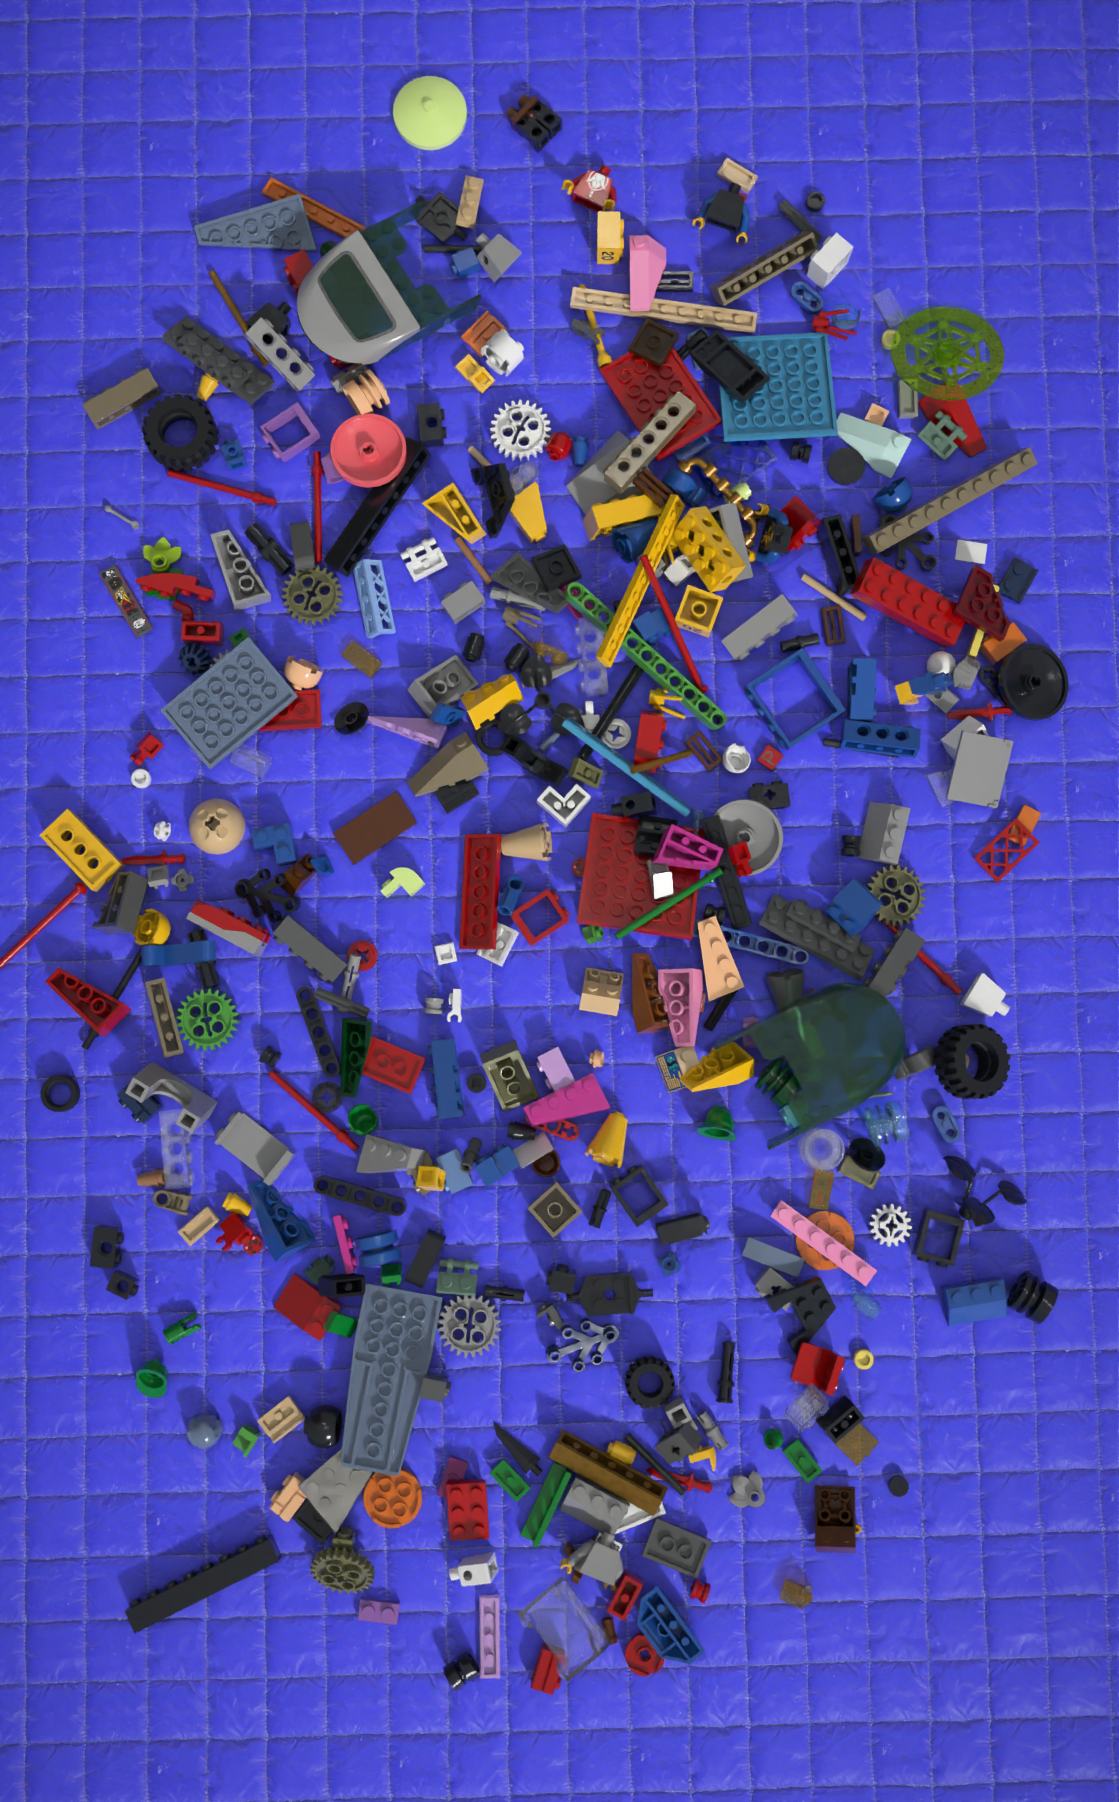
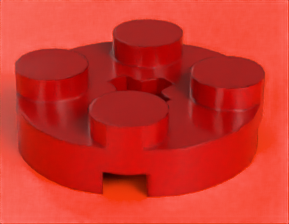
M636 1633L628 1641L625 1648V1658L628 1667L633 1673L639 1676H649V1674L656 1673L661 1669L664 1658L659 1656L643 1633ZM648 1650L650 1656L642 1659L640 1652Z

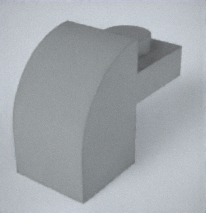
M681 1397L664 1405V1409L674 1429L689 1422L695 1430H698Z

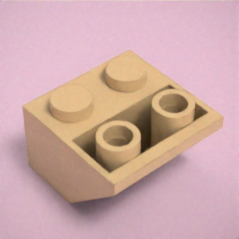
M586 967L579 1010L617 1016L624 974Z

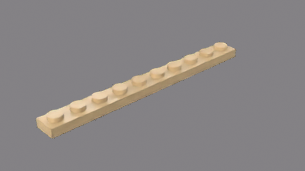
M578 287L572 288L570 308L753 334L755 333L757 313L656 298L653 299L649 311H630V295Z

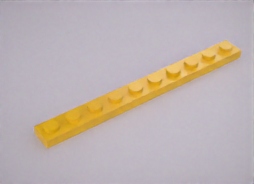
M676 494L670 495L643 552V555L647 554L654 573L685 507ZM641 559L595 656L605 667L612 666L649 586L650 580Z

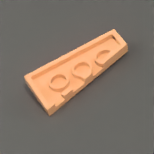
M714 915L697 922L708 1000L711 1001L744 988L745 986L716 916Z

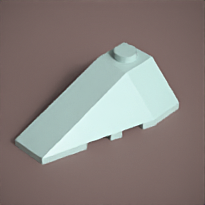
M840 413L837 419V435L847 445L857 450L875 472L891 479L911 439L894 430L844 413Z

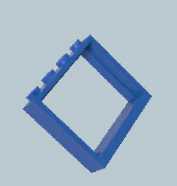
M803 648L747 684L744 688L746 698L750 702L753 701L757 714L760 717H764L767 722L766 727L771 733H775L778 737L776 739L777 743L781 748H785L786 751L842 715L846 710ZM798 661L833 713L789 741L754 689Z

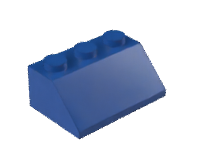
M1000 1277L941 1287L948 1326L1007 1316L1008 1299L1004 1279Z

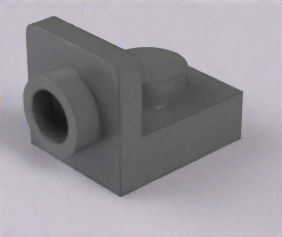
M546 1302L537 1308V1318L548 1313L549 1315L546 1317L552 1327L556 1326L557 1329H560L565 1325L553 1302L549 1305Z

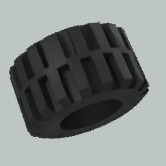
M642 1356V1359L638 1358L635 1360V1363H631L629 1370L626 1371V1391L629 1398L633 1400V1403L640 1405L641 1408L645 1409V1407H648L649 1410H653V1407H657L658 1409L663 1403L667 1404L669 1398H672V1392L675 1390V1379L669 1365L663 1362L661 1358ZM646 1372H655L661 1377V1386L655 1392H643L638 1386L640 1376Z

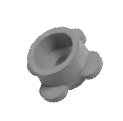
M180 869L171 879V883L178 886L181 892H185L187 887L194 883V877L189 876L185 869Z

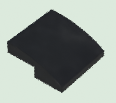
M640 814L634 855L654 857L665 829L671 824L677 826L678 820Z

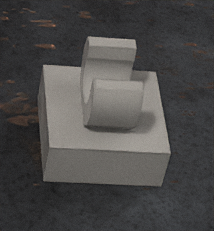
M167 865L148 868L149 887H154L155 889H158L159 885L168 887L169 869Z

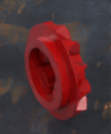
M363 940L353 943L348 949L347 960L349 961L351 953L359 955L357 950L363 953L366 951L368 962L361 959L358 971H367L373 968L378 958L375 946Z

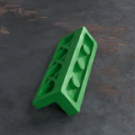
M553 1461L520 1533L521 1536L533 1541L532 1546L537 1548L572 1475V1470L556 1461Z

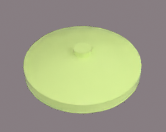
M424 76L410 81L399 91L393 106V117L398 133L407 143L423 150H438L452 144L461 135L467 121V108L462 93L453 83L441 77Z

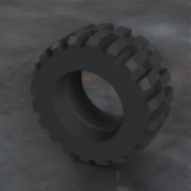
M175 394L174 398L168 395L164 397V401H156V406L154 408L150 407L147 411L149 416L144 417L143 423L145 426L142 427L143 439L151 454L159 464H163L167 469H172L173 467L175 471L181 472L182 469H185L188 472L192 471L194 466L197 469L202 467L201 463L203 461L207 463L210 460L209 455H214L216 451L214 445H218V428L208 408L205 405L203 406L202 402L198 399L193 400L192 396L185 395L184 398H182L181 394ZM178 420L195 422L197 432L190 443L181 447H172L165 443V432L172 423Z
M983 1024L954 1026L951 1030L944 1032V1037H940L937 1042L939 1045L935 1047L934 1053H936V1056L933 1058V1064L936 1065L934 1071L939 1076V1083L944 1085V1089L957 1098L983 1099L995 1095L997 1090L1004 1086L1003 1082H1006L1009 1076L1007 1071H1010V1065H1008L1010 1054H1007L1008 1047L1006 1043L1002 1042L1003 1038L1001 1035L996 1034L993 1028ZM970 1045L978 1056V1070L973 1078L968 1073L965 1065V1055Z

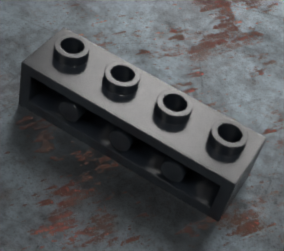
M841 514L823 518L821 520L822 523L817 529L838 596L850 594L859 571Z

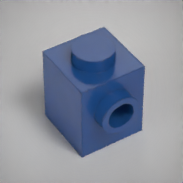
M472 247L458 250L451 256V270L454 275H458L460 280L480 271L479 261Z

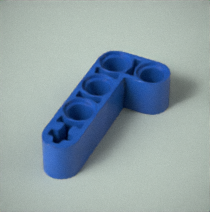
M197 941L165 946H141L142 966H173L216 961V941Z

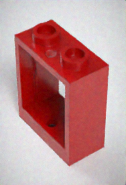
M546 889L510 915L530 947L569 922L568 917H570V914L565 907L561 908L557 901L560 899L554 891L550 892L549 889ZM547 896L562 920L534 938L519 914Z

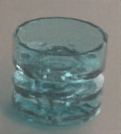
M899 1100L885 1103L884 1112H882L879 1105L874 1106V1111L871 1107L865 1108L866 1129L876 1148L882 1146V1141L884 1145H889V1135H891L896 1143L909 1140L908 1124Z

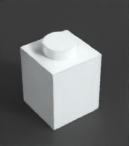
M683 554L675 559V562L668 567L664 574L677 587L685 582L695 569L686 555Z

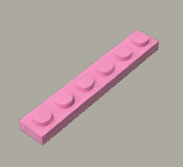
M780 1200L770 1214L773 1219L863 1285L867 1286L877 1272L875 1268L782 1200Z

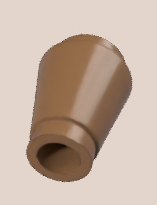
M161 1168L137 1175V1184L139 1186L162 1187L168 1182L167 1172Z

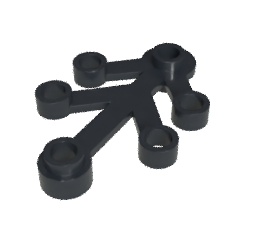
M891 514L882 516L879 521V527L896 517ZM931 532L924 534L914 533L899 541L895 567L898 570H903L906 567V547L920 561L922 570L926 572L932 571L937 564L936 558L932 555H925L912 541L923 542L925 545H929L934 540V535ZM925 536H930L931 540H925ZM893 546L889 547L891 549L890 553L883 550L882 554L886 557L891 556L894 552ZM898 561H902L904 566H899ZM929 562L931 566L926 567L924 563Z
M268 869L259 870L257 875L250 880H239L235 885V892L238 896L247 899L255 917H262L267 912L271 922L275 923L281 920V912L274 910L270 901L282 904L287 912L299 909L300 900L297 897H284L270 892L277 886L286 883L287 878L284 874L275 875L273 880L260 889L254 886L260 881L270 878L271 873ZM254 896H257L259 898L262 905H258Z

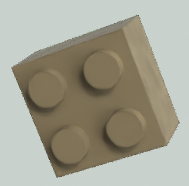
M558 1181L554 1182L527 1207L553 1238L583 1212Z

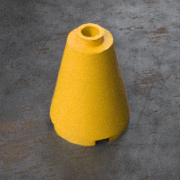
M615 1111L608 1115L584 1153L587 1157L591 1154L593 1155L592 1160L613 1167L614 1164H617V1168L622 1166L628 1123L625 1114Z

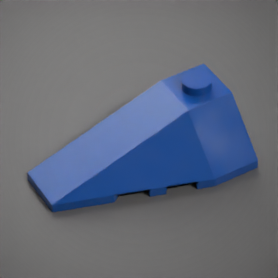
M264 1179L247 1186L266 1246L275 1262L294 1255L316 1241L308 1224L303 1219L300 1220L293 1213L294 1209L291 1206L288 1207L280 1199L281 1196L275 1189L264 1182Z

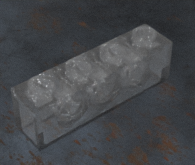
M579 618L578 624H575L576 636H580V643H577V652L582 655V661L579 662V672L583 673L584 680H580L581 692L585 691L586 697L608 695L606 667L597 658L593 661L586 658L589 653L597 654L603 641V633L586 618ZM590 634L595 637V640L587 642L584 638ZM594 671L599 676L597 679H590L588 674Z
M183 1109L159 1111L165 1190L193 1186L192 1183L195 1182V1173L191 1171L193 1153L189 1149V1144L192 1142L191 1133L180 1127L179 1134L176 1135L172 1132V1126L176 1123ZM176 1143L182 1147L180 1154L174 1152V1145ZM177 1163H181L184 1167L181 1174L175 1170Z

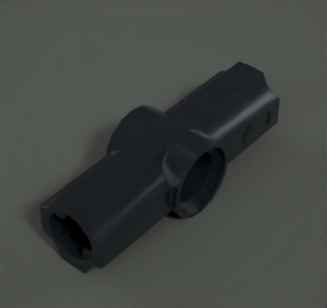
M257 522L247 528L244 533L257 547V551L267 562L269 561L281 576L289 573L294 565L281 551L282 549L276 541L269 537Z
M205 929L188 933L190 942L208 941ZM216 961L194 963L195 968L199 972L203 989L220 985L215 967Z

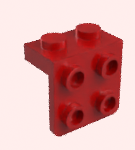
M797 496L793 497L780 511L787 515L789 525L793 527L788 552L795 549L796 551L805 544L804 540L808 536H813L818 530L817 527L822 523Z
M802 1342L790 1378L793 1381L818 1388L825 1394L833 1396L834 1391L838 1387L840 1372L844 1368L845 1357L837 1352Z

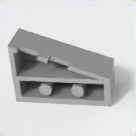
M366 1134L356 1172L375 1174L418 1170L419 1166L422 1165L425 1150L381 1136Z

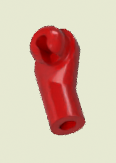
M175 600L173 608L182 613L181 621H194L195 617L192 607L179 600Z

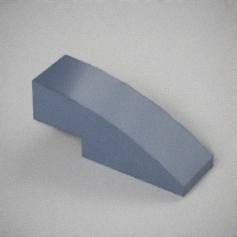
M748 1237L742 1256L795 1277H799L805 1261L804 1258L752 1237Z

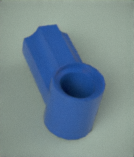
M510 877L504 886L496 908L500 914L505 916L513 914L520 893L524 888V881L520 877Z

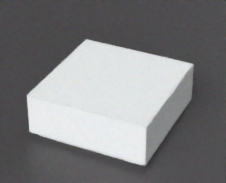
M454 942L435 946L438 965L458 961Z

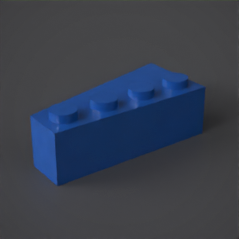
M455 1038L431 1041V1046H428L429 1057L433 1058V1065H430L432 1077L435 1076L433 1092L434 1096H437V1103L435 1104L436 1114L439 1115V1119L464 1116Z

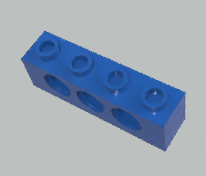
M845 719L841 728L840 749L916 758L920 750L921 729L912 726L902 727L894 724H878L873 721L862 722Z

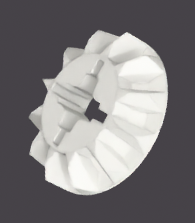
M613 719L604 733L602 741L613 749H620L630 741L631 729L625 721ZM619 727V734L623 737H617L613 741V735L610 732H615Z

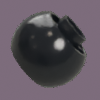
M321 1404L312 1408L309 1416L305 1417L303 1426L308 1442L321 1449L330 1448L338 1444L342 1429V1413L337 1407L330 1404Z

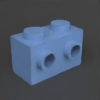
M458 1148L436 1158L435 1167L446 1172L444 1182L446 1191H450L453 1194L474 1184L470 1173H465L460 1169L463 1158Z

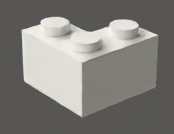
M577 784L564 798L551 786H548L537 799V804L566 828L591 800V796Z

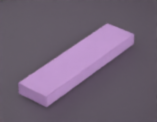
M499 1594L480 1595V1679L500 1678Z

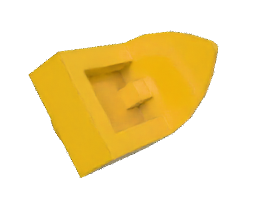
M698 1445L699 1449L693 1455L688 1454L690 1463L709 1458L712 1470L715 1471L716 1451L714 1446L702 1447V1445Z

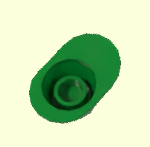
M156 1357L154 1361L145 1362L136 1373L137 1389L145 1396L151 1398L162 1397L167 1390L168 1370L167 1367L159 1363V1358Z

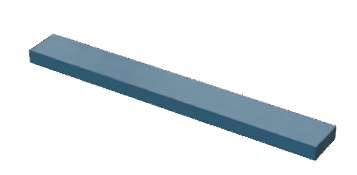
M567 717L562 724L563 727L684 817L689 814L691 807L643 771L632 774L630 767L635 766L572 718Z

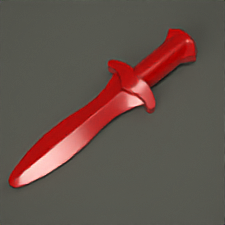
M988 702V706L984 708L958 710L947 714L946 717L950 719H965L969 715L973 718L982 716L989 717V720L992 721L993 715H1011L1012 710L1007 705L992 707V704Z
M162 850V854L157 856H131L121 859L122 863L129 865L160 864L164 866L167 863H181L183 865L186 861L183 853L167 855L165 850Z
M654 1468L647 1469L649 1474L665 1480ZM668 1471L680 1484L687 1487V1492L692 1487L704 1490L707 1494L712 1490V1483L710 1481L696 1480L693 1473L690 1476H681Z

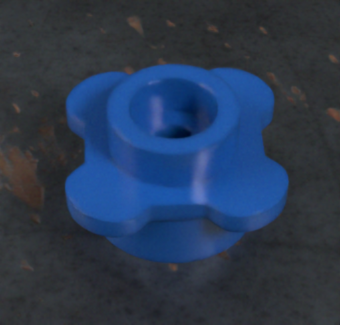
M672 1252L667 1253L666 1257L658 1259L657 1262L663 1268L666 1276H670L672 1272L681 1267L680 1262L676 1261L675 1255Z

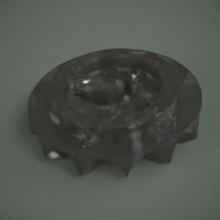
M323 1082L318 1084L313 1090L312 1101L314 1107L319 1111L330 1113L341 1106L343 1096L340 1095V1087L337 1084ZM326 1089L329 1095H335V1097L329 1099V1106H327L326 1100L319 1099V1097L325 1095Z

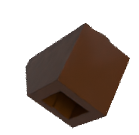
M308 853L284 873L287 881L280 887L291 896H294L303 889L317 872L310 862L313 857Z

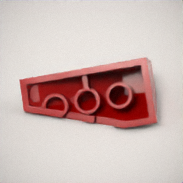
M955 378L937 386L918 401L920 409L929 422L932 421L937 425L940 420L935 415L941 411L945 415L948 414L951 417L950 420L955 425L961 426L964 429L963 432L967 435V438L962 442L956 437L954 442L969 458L987 449L965 395ZM946 426L941 429L948 436L953 433Z

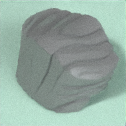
M968 655L953 668L954 687L970 690L981 664Z

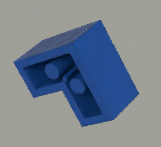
M661 607L652 613L647 611L632 621L631 629L651 647L658 643L659 638L663 636L667 638L673 634Z
M290 823L251 830L254 849L263 851L274 848L276 862L279 866L295 864L299 860L293 827Z
M502 1144L494 1149L495 1153L488 1157L486 1154L477 1159V1164L474 1168L486 1187L520 1166L510 1145L505 1147Z

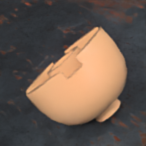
M288 656L284 667V675L292 683L291 687L297 690L314 687L319 682L324 670H319V666L302 658L296 661L294 660L295 656Z

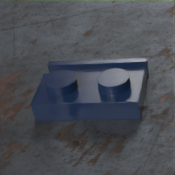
M1014 557L998 585L999 594L1020 604L1039 570Z

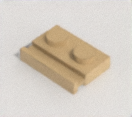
M288 1395L260 1417L257 1422L272 1439V1442L276 1443L304 1421L306 1416L303 1415L300 1408L291 1396Z

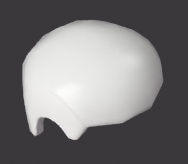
M938 651L933 653L927 660L928 672H944L945 674L950 673L951 676L953 675L956 661L951 654L945 651Z
M736 743L727 747L722 756L724 767L732 773L746 771L751 762L750 754L745 747L738 746Z

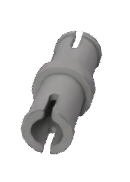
M706 1410L696 1417L705 1429L706 1436L711 1438L718 1451L723 1450L729 1445L719 1431L720 1427L718 1424L715 1425Z

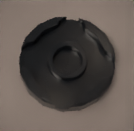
M852 448L836 450L830 456L827 463L829 476L835 483L842 486L857 483L865 470V461L862 455Z

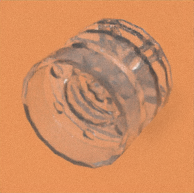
M813 1128L804 1132L799 1138L797 1145L801 1161L808 1167L819 1170H831L838 1166L843 1160L845 1153L841 1137L828 1129ZM816 1145H821V1146H822V1147L820 1148L821 1152H816V1150H817Z

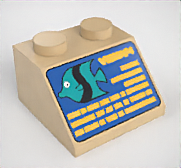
M694 1046L680 1047L655 1057L668 1093L685 1088L686 1086L680 1082V1078L692 1066H697L700 1063Z

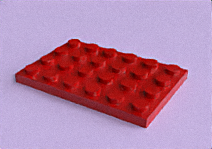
M674 348L661 368L628 352L599 369L600 375L639 434L642 432L641 429L646 422L650 423L653 420L655 412L659 408L663 409L667 399L672 394L675 395L680 391L696 404L695 413L655 456L657 461L722 424L721 417ZM670 412V413H669L670 416H677V415H678V414L675 413V412ZM657 426V427H656L658 430H664V429H665L664 426ZM650 439L644 440L647 444H651L653 442Z

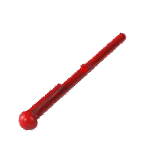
M645 554L640 557L694 684L700 692L705 694L708 686L703 685L648 556Z
M82 882L75 883L74 886L76 888L0 959V969L80 893L85 895L87 892L86 885Z

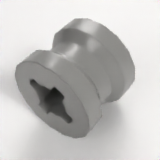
M425 997L426 1007L423 1013L442 1015L441 1005L444 999Z

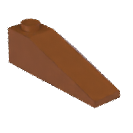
M648 953L632 954V1006L637 1033L651 1034L670 1029V1021L663 1007L662 995L659 994L658 973Z

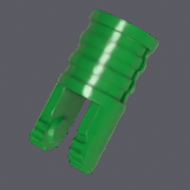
M195 1312L174 1323L172 1326L170 1325L168 1328L163 1329V1334L170 1345L202 1328L199 1323L186 1328L187 1324L197 1319Z

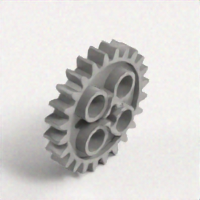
M482 1294L478 1299L476 1296L469 1298L467 1295H464L462 1299L460 1295H457V1301H454L452 1298L450 1299L451 1306L445 1304L444 1308L447 1312L441 1311L440 1313L444 1317V1319L438 1320V1323L443 1324V1326L438 1328V1331H444L440 1339L446 1338L444 1346L451 1344L450 1352L457 1349V1356L461 1351L464 1352L465 1358L468 1353H471L474 1358L477 1351L482 1356V1349L489 1352L488 1344L495 1346L493 1338L499 1339V1335L495 1333V1331H501V1327L496 1326V1324L501 1323V1319H496L499 1311L493 1312L496 1305L489 1306V1298L485 1302L482 1301ZM470 1308H473L472 1324L475 1326L471 1328L470 1341L466 1342L468 1326L465 1324L469 1320ZM463 1309L466 1311L467 1316L460 1319L457 1317L456 1311ZM477 1312H484L486 1319L478 1321L475 1314ZM461 1329L464 1332V1336L456 1338L453 1331ZM474 1332H481L484 1338L481 1341L475 1340L473 1338Z

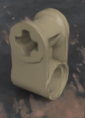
M161 1189L154 1194L153 1203L159 1208L187 1216L188 1205L193 1196L183 1192ZM160 1193L167 1195L168 1200L166 1203L159 1201Z

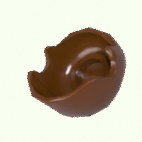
M553 1149L531 1164L534 1172L539 1176L550 1177L558 1172L561 1160L559 1154Z

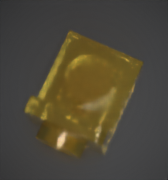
M786 1579L780 1600L802 1609L811 1604L813 1587H805Z

